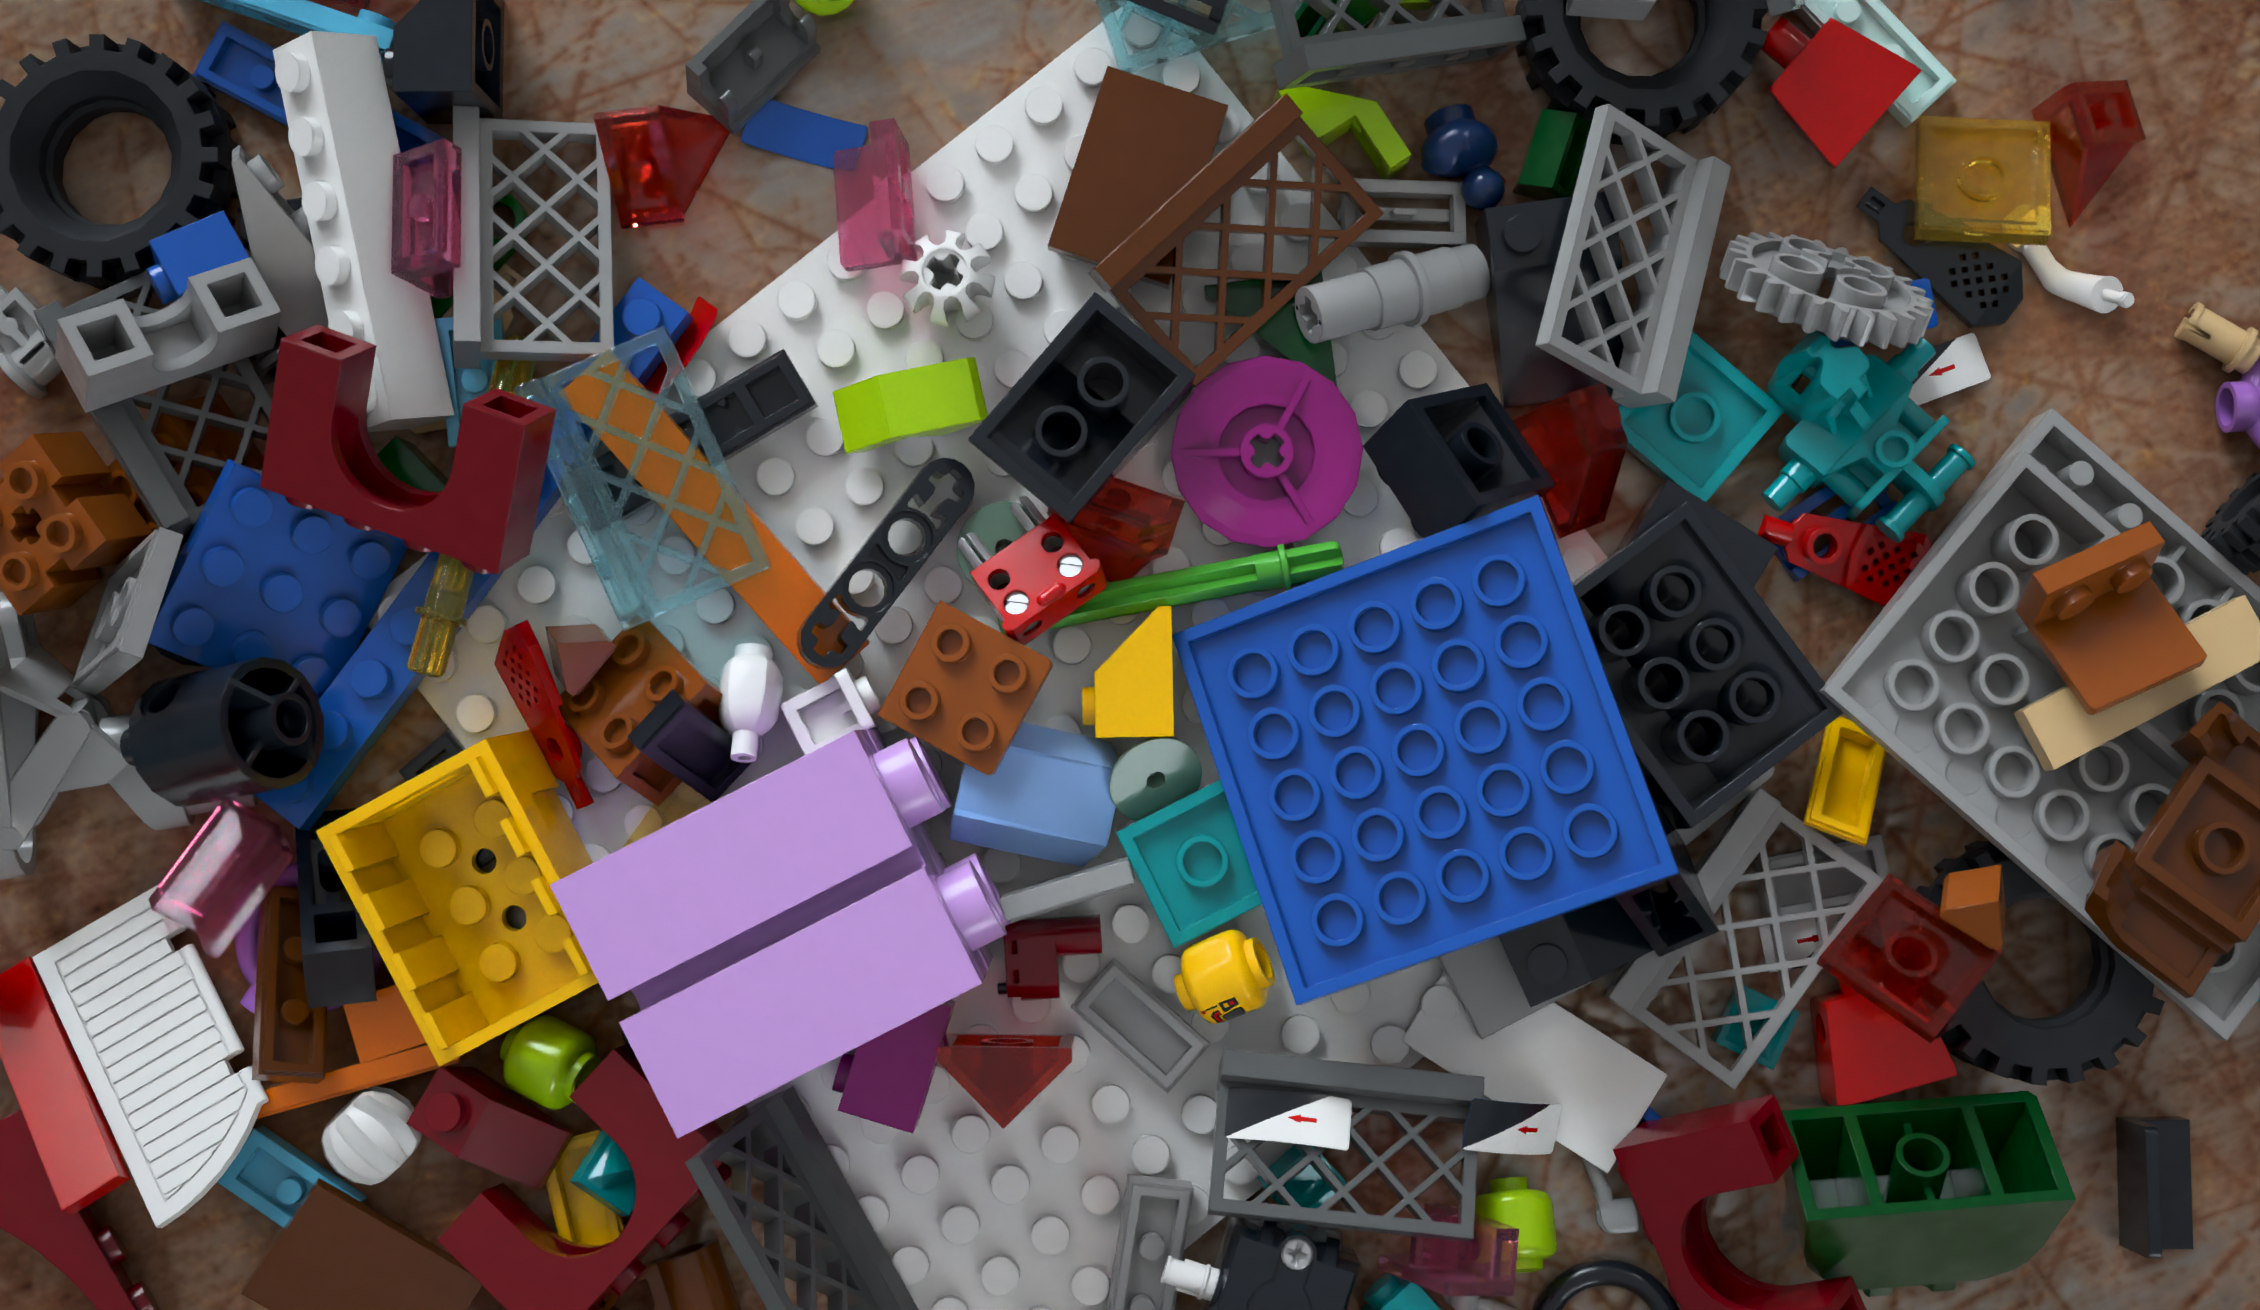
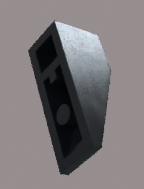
M357 808L324 811L309 831L300 830L295 827L301 949L308 1009L377 1001L372 938L316 833V830Z

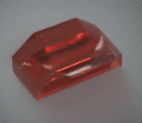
M1114 477L1070 524L1049 507L1047 514L1049 517L1056 514L1090 560L1096 558L1100 561L1107 581L1114 582L1133 578L1150 561L1168 554L1185 501Z

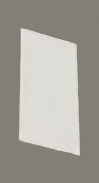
M1444 971L1435 986H1447L1455 992ZM1460 1000L1459 1012L1453 1020L1425 1016L1421 1007L1401 1042L1450 1073L1485 1077L1484 1095L1492 1100L1529 1104H1562L1555 1140L1606 1173L1610 1171L1616 1161L1613 1149L1636 1128L1668 1076L1660 1069L1554 1002L1484 1039L1479 1038Z

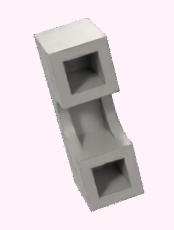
M249 257L188 277L187 288L177 301L162 310L148 315L133 316L123 298L58 319L55 358L82 408L87 413L273 349L281 310L252 258Z

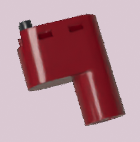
M1100 915L1027 919L1004 926L1007 932L1004 935L1006 982L997 984L998 995L1007 994L1008 998L1021 997V1001L1060 998L1058 956L1101 954Z

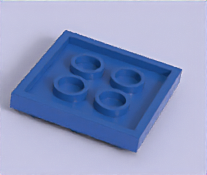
M228 459L173 566L148 643L209 668L259 657L284 660L305 676L319 700L356 651L408 547L403 544V539L379 530L367 531L353 528L344 522L343 517L322 509H305L293 506L285 500V496L260 487L261 473Z

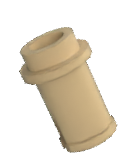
M2195 303L2188 312L2191 314L2190 319L2184 316L2175 331L2174 337L2188 342L2223 363L2221 368L2223 371L2230 373L2236 370L2241 374H2245L2260 356V338L2257 337L2258 330L2252 326L2244 330L2205 308V305L2202 303Z

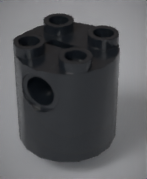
M259 657L169 677L153 683L137 699L129 720V729L125 730L121 736L120 750L125 761L136 767L138 774L152 792L175 806L187 807L283 789L303 781L316 766L324 744V716L316 692L300 671L284 660Z

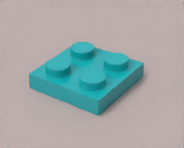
M1692 331L1676 401L1631 409L1620 404L1601 427L1663 480L1669 479L1707 502L1785 409Z
M1220 779L1116 832L1173 948L1262 904Z

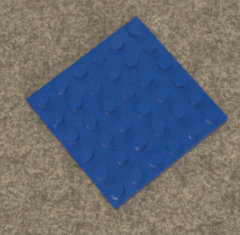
M1539 495L1172 634L1296 1005H1303L1680 874Z

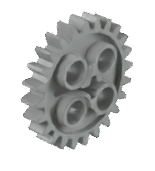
M1750 232L1748 237L1737 235L1735 241L1730 240L1720 267L1719 278L1726 280L1724 287L1737 291L1738 295L1736 298L1739 300L1757 303L1756 311L1778 317V322L1782 324L1792 322L1800 324L1806 333L1810 334L1818 330L1824 332L1832 341L1837 342L1839 339L1853 342L1860 347H1863L1868 341L1882 349H1887L1889 343L1900 348H1905L1907 342L1916 345L1919 338H1923L1934 308L1931 307L1933 300L1924 297L1926 290L1911 286L1913 280L1908 277L1895 276L1894 268L1872 261V258L1868 256L1855 257L1849 255L1847 248L1839 247L1834 250L1828 248L1821 240L1815 239L1812 241L1793 234L1784 238L1773 232H1768L1767 237L1755 232ZM1824 279L1834 282L1828 299L1817 296Z

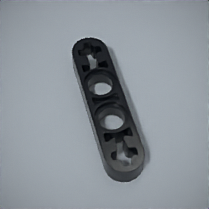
M941 458L930 462L918 472L802 622L797 632V647L801 657L809 665L817 669H832L850 660L969 506L974 496L975 483L971 472L963 463L955 459ZM946 474H950L956 480L952 490L958 496L956 502L950 498L945 499L930 514L931 517L941 520V524L936 529L926 514L908 507L907 504L913 498L919 508L923 506L935 490V486L929 481L930 476L941 479ZM901 520L910 521L920 529L923 537L922 546L915 555L901 556L890 547L888 532L895 522ZM862 570L871 571L882 580L884 595L876 606L863 607L851 598L849 582L855 573ZM836 598L846 613L864 620L865 623L858 630L853 621L848 622L837 637V641L843 646L841 653L838 654L836 651L830 650L821 656L814 650L818 639L811 632L815 625L821 629L831 626L841 614L840 611L829 607L833 599Z

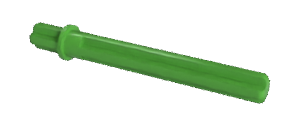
M1336 541L1286 550L1283 544H1279L1276 546L1277 550L1252 554V556L1109 582L1105 590L1047 630L1153 611L1158 606L1175 607L1284 588V591L1292 589L1291 585L1313 581L1344 569L1342 550ZM998 618L1000 631L1002 634L1006 635L1002 628V622Z

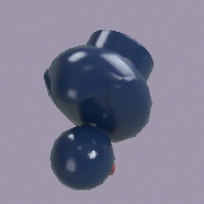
M1454 104L1435 111L1424 123L1427 137L1421 148V167L1427 173L1440 178L1464 177L1461 184V195L1466 204L1471 208L1484 211L1485 208L1495 207L1503 198L1506 182L1499 172L1489 167L1498 152L1496 135L1489 126L1476 120L1470 105Z

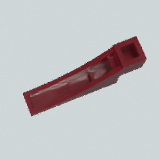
M19 1109L1 1119L0 1228L34 1248L69 1277L98 1310H160L147 1285L143 1281L133 1285L121 1264L122 1261L128 1258L123 1242L112 1226L107 1225L101 1229L89 1208L96 1201L75 1214L61 1211L22 1110Z

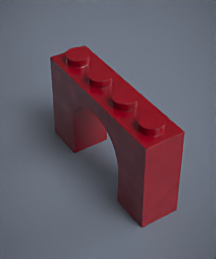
M318 324L281 338L260 487L285 496V500L293 506L305 509L319 508L344 518V522L353 528L367 531L379 530L403 539V544L410 549L420 552H438L462 561V565L466 569L480 574H499L530 554L557 409L498 388L464 403L449 480L441 492L424 491L414 488L394 476L377 456L369 438L366 411L377 345Z
M626 1044L614 1048L569 1096L617 1143L631 1164L635 1178L636 1199L631 1218L619 1237L613 1242L602 1245H583L562 1238L552 1231L503 1182L481 1192L437 1240L506 1310H599L597 1306L612 1290L621 1297L639 1280L648 1269L641 1259L656 1243L663 1249L667 1248L692 1221L684 1212L700 1195L704 1198L685 1162L724 1131L712 1121L677 1139L633 1050L628 1048ZM714 1160V1165L725 1184H727L732 1179V1168L727 1164Z
M1774 1094L1641 1122L1613 1149L1617 1159L1619 1175L1631 1191L1642 1217L1645 1236L1656 1249L1668 1277L1670 1294L1675 1302L1680 1305L1681 1310H1866L1852 1275L1795 1285H1774L1761 1282L1736 1268L1719 1250L1710 1233L1706 1216L1708 1196L1776 1183L1800 1155Z

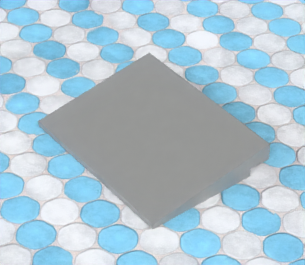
M2051 408L2028 422L1819 692L2217 1040L2227 1041L2260 999V920L2246 942L2235 943L2229 953L2219 955L2194 995L2185 998L2115 947L2086 913L2085 901L2086 894L2090 892L2094 883L2091 871L2098 852L2112 846L2116 840L2127 847L2130 852L2188 766L2189 762L2170 746L2172 742L2183 732L2193 727L2220 701L2234 710L2238 716L2260 733V662L2065 765L2045 772L2013 713L2067 684L2019 617L2016 609L2032 573L2148 521L2153 524L2165 541L2151 567L2153 574L2150 577L2184 624L2242 595H2246L2260 621V587L2058 412Z

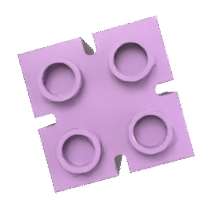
M878 728L854 730L550 884L607 1000L609 1001L631 990L638 1001L640 1011L620 1021L619 1024L677 1139L983 983L993 958L987 944L1006 935L1007 932L1004 926L1010 924V921L1005 920L999 900L1000 895L977 853L947 866L941 852L938 853L929 836L931 832L925 821L944 812L945 809L952 806V803L931 758L918 737L905 738L887 747Z

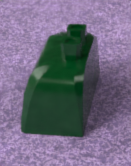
M2029 1091L1782 1110V1114L1800 1153L1783 1173V1178L1807 1267L1824 1280L1852 1275L1857 1289L1863 1290L1864 1294L1868 1297L1891 1295L1896 1287L1915 1285L1925 1286L1932 1292L1955 1290L1958 1282L1983 1280L2014 1270L2028 1262L2044 1246L2076 1201L2038 1098Z

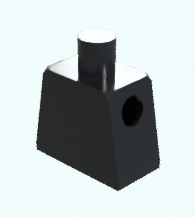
M1653 799L1680 874L1615 896V898L1656 954L1661 957L1720 931L1682 838L1657 801ZM1666 881L1669 891L1659 893L1653 891L1651 887Z

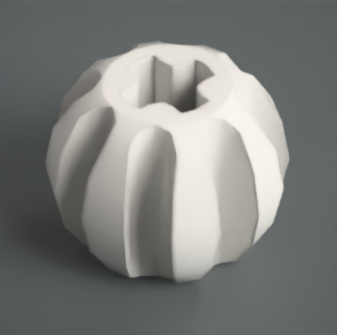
M946 230L945 242L939 246L932 245L929 234L915 242L913 247L923 257L918 261L903 259L899 280L903 282L917 284L903 295L904 300L913 313H918L923 308L931 305L933 309L929 317V323L949 326V314L954 310L962 311L966 322L981 313V309L971 299L976 295L992 297L996 278L991 274L978 273L981 268L990 264L992 260L982 244L977 243L966 251L961 250L965 241V233ZM955 267L961 283L957 287L946 283L939 290L934 275L938 271L948 275Z
M374 1086L361 1090L325 1126L321 1138L325 1158L335 1172L351 1182L373 1185L384 1181L408 1159L420 1143L422 1134L406 1124L415 1108L407 1098L392 1089Z

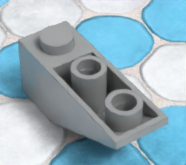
M239 145L232 150L231 164L253 262L281 310L279 327L286 336L317 324L328 328L329 321L321 283L315 271V253L307 216L302 207L294 211L278 192L285 187V184L271 164L261 154L251 159Z

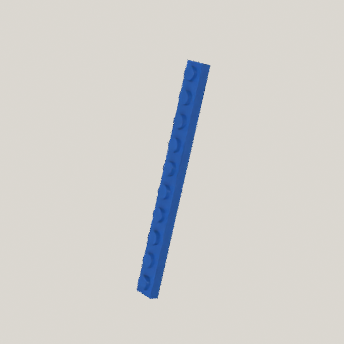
M638 277L613 310L614 353L644 386L694 318L689 312ZM599 330L589 342H600ZM574 362L543 402V405L557 410L534 531L567 489L562 478L583 467L602 442L560 394L565 387L594 362ZM430 552L319 699L324 716V744L316 766L299 783L283 789L254 795L298 829L309 831L503 572L499 574L476 573L466 569L460 560L438 552Z

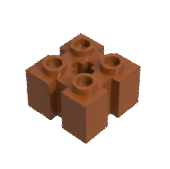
M82 431L32 434L0 463V469L4 473V478L0 479V589L19 616L69 608L103 579L95 567L119 564L152 533L126 493L108 494L100 481L110 471Z

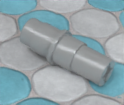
M1469 243L1453 248L1440 247L1417 254L1404 250L1395 252L1386 262L1360 268L1353 274L1299 288L1295 295L1296 319L1304 337L1314 344L1365 330L1377 331L1400 324L1412 328L1421 326L1427 322L1429 316L1460 308L1465 303L1486 297L1490 288L1489 267L1481 250L1475 244Z

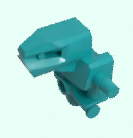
M1816 330L1813 333H1808L1781 360L1767 383V395L1784 408V413L1797 425L1785 436L1778 447V457L1786 465L1779 471L1780 476L1762 493L1765 502L1780 512L1798 493H1804L1810 486L1814 489L1826 484L1851 507L1846 516L1854 521L1892 483L1905 496L1885 516H1880L1875 523L1884 535L1896 543H1900L1904 539V533L1927 510L1931 512L1936 511L1945 502L1944 493L1966 470H1972L1976 463L1965 449L1954 443L1947 448V453L1928 473L1913 461L1950 422L1944 414L1935 421L1908 397L1913 386L1912 382L1918 377V371L1936 354L1932 345L1925 339L1919 338L1916 345L1910 343L1899 355H1894L1885 363L1876 355H1865L1858 346L1837 347L1824 332ZM1804 375L1811 382L1799 394L1794 388Z

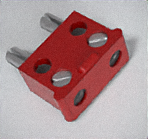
M1022 496L1019 497V500L1037 526L1033 524L1015 500L1010 510L1027 531L1026 534L994 556H992L976 533L966 534L972 546L984 560V563L981 562L963 537L959 540L957 546L973 566L974 570L970 572V575L979 593L1002 622V628L1006 636L1026 645L1105 590L1107 579L1100 561L1096 558L1090 560L1056 514L1045 519L1030 498Z

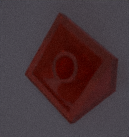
M1889 873L1821 954L1816 964L1926 1041L1933 1043L1948 1030L2003 950L2001 948L1997 951L1990 949L1941 919L1939 906Z
M946 1033L937 1046V1061L1004 1129L1072 1062L1074 1035Z

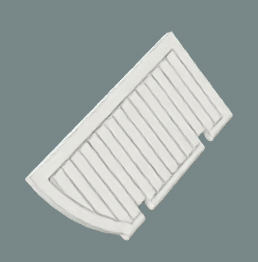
M164 883L156 885L32 957L155 1226L161 1229L190 1209L224 1175L251 1133L262 1105L269 1101L261 1081L252 1080V1066L234 1073L228 1062L234 1056L244 1052L245 1048L195 945L188 944L176 951L170 941L176 935L184 932L186 926Z

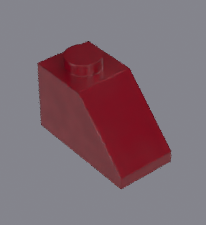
M440 1066L406 1123L457 1158L534 1189H543L574 1135L573 1131L475 1067Z

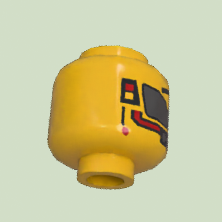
M1226 930L1186 947L1181 956V973L1174 976L1176 993L1183 1007L1189 1012L1196 1009L1201 1017L1211 1024L1224 1023L1261 1008L1267 1000L1268 987L1275 984L1273 966L1261 941L1257 937L1248 939L1238 930Z

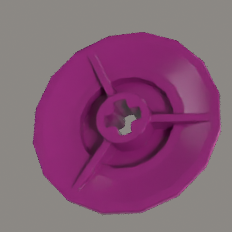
M1260 356L1228 363L1196 386L1177 416L1170 454L1178 490L1202 523L1230 541L1271 548L1279 544L1284 545L1306 540L1338 517L1357 487L1363 446L1355 412L1334 382L1302 362L1271 356ZM1257 439L1260 443L1267 444L1272 439L1276 440L1281 445L1276 455L1281 465L1275 468L1267 462L1260 468L1252 463V459L1256 451L1251 442Z

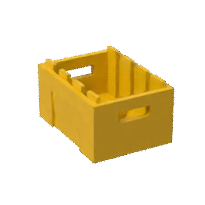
M530 730L485 738L316 830L322 845L439 1067L599 983L550 887V884L593 862L554 790L559 787V784ZM483 848L491 850L496 857V866L489 873L482 871L476 863V856ZM512 905L521 907L526 914V923L521 929L512 928L507 923L506 912Z

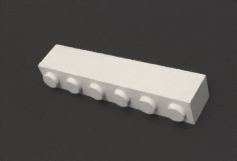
M309 31L274 49L273 55L275 60V77L283 98L289 127L288 140L296 161L302 190V208L309 224L315 253V271L322 287L329 321L328 328L377 345L366 411L368 432L415 429L454 416L377 37L375 35Z

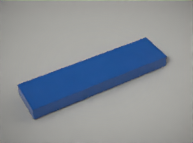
M222 21L193 76L204 84L289 128L281 89L275 77L273 50L276 48ZM392 110L408 192L420 197L449 142L444 137Z

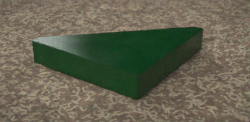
M1322 271L1307 285L1322 282ZM1244 280L1227 283L1225 313L1229 316L1251 317L1260 309L1262 280ZM1272 281L1271 298L1288 282ZM1217 284L1205 285V299L1216 305ZM1294 296L1252 335L1281 358L1302 362L1334 382L1337 386L1331 340L1314 344L1304 337L1296 319Z

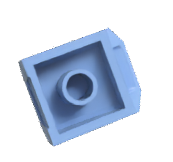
M1023 722L994 775H986L964 763L952 816L949 840L1084 867L1107 847L1116 807L1110 797L1109 779L1112 769L1118 761V757L1111 742Z

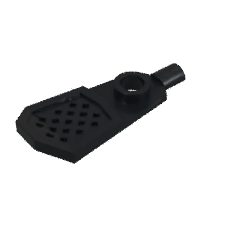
M1872 186L1856 205L1858 209L1879 223L1878 240L1919 279L1928 278L1933 295L1967 327L2001 326L2006 323L2023 300L2022 261L1911 199L1894 203ZM1905 226H1915L1921 231L1923 236L1921 245L1912 246L1906 243L1903 238ZM1972 254H1975L1976 259L1972 258ZM1949 270H1952L1953 275L1949 274ZM1978 291H1981L1982 296L1978 295Z

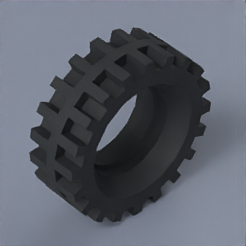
M1519 0L1515 7V15H1521L1526 40L1515 46L1517 57L1526 56L1530 71L1525 79L1531 90L1533 91L1541 86L1551 99L1546 109L1578 113L1591 126L1595 108L1611 104L1665 139L1669 134L1679 130L1684 135L1695 129L1703 119L1711 113L1714 114L1747 78L1753 69L1752 61L1764 46L1767 31L1761 30L1762 18L1769 11L1767 1L1689 0L1694 12V37L1686 55L1674 67L1655 75L1628 76L1606 67L1589 50L1581 30V16L1566 15L1567 0ZM1612 132L1611 144L1623 145L1621 137Z
M89 34V46L78 47L67 38L52 42L56 57L47 62H43L31 53L23 58L19 63L28 75L16 87L3 79L0 80V96L5 99L0 110V234L15 240L19 244L16 250L27 258L78 283L81 281L100 290H105L145 272L146 268L155 265L149 240L220 211L225 213L230 197L239 198L231 164L232 150L239 145L232 140L230 130L237 126L231 114L221 108L215 101L217 95L164 53L160 55L140 41L127 38L125 45L117 44L105 34ZM112 112L137 113L152 120L165 134L172 154L171 177L160 200L140 218L124 224H97L84 218L69 202L63 186L64 158L74 137L92 120ZM226 215L233 227L236 220Z
M1990 841L1970 843L1964 846L1966 853L1956 859L1944 858L1934 867L1939 874L1929 887L1918 886L1911 897L1920 903L1913 921L1902 919L1899 934L1909 936L1908 956L1898 957L1899 971L1908 973L1916 984L1943 1042L1952 1049L1950 1054L1963 1062L2007 1079L2012 1078L2032 1085L2047 1086L2048 1080H2061L2070 1084L2084 1081L2083 1072L2094 1067L2108 1071L2119 1064L2114 1053L2124 1044L2139 1047L2147 1037L2146 1034L2137 1028L2146 1012L2160 1015L2165 1001L2153 997L2154 984L2083 922L2082 924L2091 938L2094 963L2087 988L2072 1006L2051 1017L2027 1019L2013 1015L1995 1001L1982 979L1979 958L1982 943L1940 917L1944 878L1951 872L2002 864L2006 908L2021 900L2037 898L2060 902Z

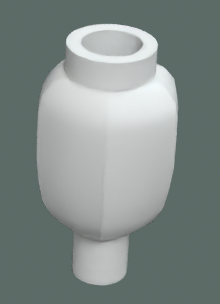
M758 643L737 645L734 650V657L723 666L719 690L722 693L718 708L719 720L723 728L732 735L730 758L741 763L756 761L758 738L771 730L777 722L782 702V672L776 663L772 661L773 650L768 646Z

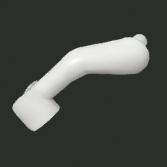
M2019 207L2001 223L2000 235L2011 248L2024 255L2044 288L2050 293L2099 313H2109L2115 310L2117 306L2128 308L2133 305L2135 300L2133 294L2123 291L2122 284L2116 277L2070 271L2056 261L2041 238L2051 229V222L2045 212L2041 210L2029 212L2028 208Z

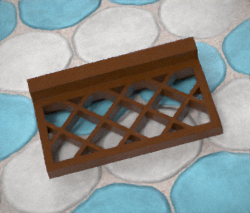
M1287 93L1265 110L1088 273L1104 292H1108L1142 331L1196 374L1192 387H1196L1293 298L1299 288L1306 286L1384 214L1302 120L1300 116L1303 112ZM1294 138L1313 157L1312 182L1277 180L1278 153ZM1268 163L1267 180L1250 179ZM1322 169L1336 184L1322 183ZM1240 187L1266 189L1265 226L1230 224L1231 196ZM1276 190L1311 192L1309 228L1275 227ZM1321 192L1345 194L1362 215L1345 230L1319 229ZM1221 206L1220 223L1203 222ZM1192 231L1219 232L1218 269L1182 267L1183 240ZM1229 233L1264 235L1262 272L1227 270ZM1274 235L1309 237L1307 265L1298 274L1272 272ZM1319 238L1335 239L1318 254ZM1173 250V267L1155 266ZM1145 274L1172 275L1171 313L1146 312L1128 290ZM1182 276L1217 278L1215 315L1180 313ZM1227 278L1262 280L1261 308L1251 317L1225 316ZM1272 281L1288 282L1271 298ZM1154 320L1170 321L1169 337ZM1179 322L1215 323L1214 351L1196 367L1178 348ZM1225 324L1241 325L1224 341Z

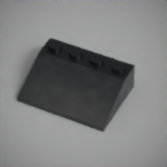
M1689 501L1681 504L1572 582L1651 796L1657 801L1675 829H1691L1843 714L1837 706L1819 692L1825 685L1824 681Z

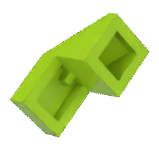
M1306 86L1284 90L1277 89L1275 101L1287 93L1303 112L1300 116L1325 146L1350 131L1381 179H1390L1406 168L1412 154L1377 101ZM1297 140L1306 156L1310 157L1311 155L1309 154V152Z
M975 357L876 375L832 392L846 454L865 453L908 437L943 436L981 423L988 416Z

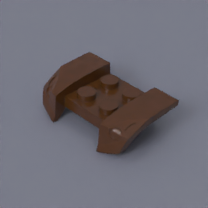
M2221 701L2209 710L2193 727L2183 732L2170 744L2176 752L2189 762L2188 766L2130 852L2127 847L2117 840L2112 846L2098 852L2091 871L2094 883L2090 892L2086 894L2085 901L2086 913L2115 947L2185 998L2194 995L2219 955L2229 953L2235 943L2246 942L2260 920V733Z

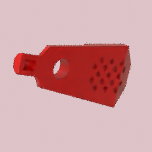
M1802 513L1792 522L1764 514L1758 535L1765 540L1783 547L1787 562L1884 607L1933 545L1927 534L1906 531L1904 539L1900 543H1896L1884 535L1877 525ZM1826 534L1829 538V548L1825 554L1817 556L1813 550L1814 541L1819 535Z
M528 620L523 621L503 632L494 665L554 776L565 783L576 808L580 809L594 803L581 775L582 764L580 758L583 752L582 745L576 732L566 725L559 710L563 705V701Z

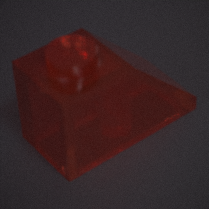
M1599 383L1565 394L1512 420L1556 484L1553 489L1542 496V499L1559 539L1605 521L1628 445V439L1621 424L1620 411L1616 403L1610 398L1605 384Z

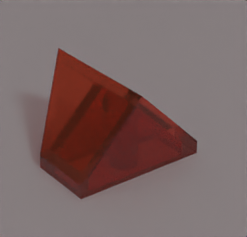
M2127 80L2074 82L2062 87L2031 110L2069 228L2132 146L2146 139Z
M661 105L595 113L594 122L621 228L684 222L686 211L730 132L712 115Z

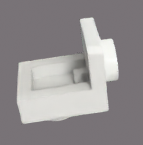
M845 668L835 673V677L780 704L805 755L854 730L879 728L873 714L880 711L882 704L866 675L855 680L851 670Z

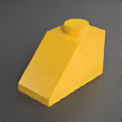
M1158 606L1094 672L1095 687H1082L1083 725H1095L1096 739L1174 737L1171 606Z

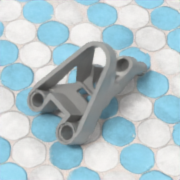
M0 592V880L33 874L37 858L36 826L42 822L59 793L63 791L109 783L136 815L156 831L193 825L195 815L258 805V797L251 794L187 807H178L152 792L138 774L136 767L125 761L120 750V739L123 732L129 729V720L132 714L117 716L111 710L110 703L103 694L99 693L95 696L74 689L75 685L72 683L75 676L40 646L34 615L19 616L5 594ZM64 692L74 698L69 706L58 700ZM40 709L55 716V718L38 740Z

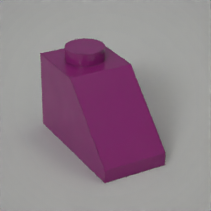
M949 1000L857 1047L855 1055L843 1054L832 1087L833 1091L843 1093L837 1111L913 1134L922 1114L956 1001Z

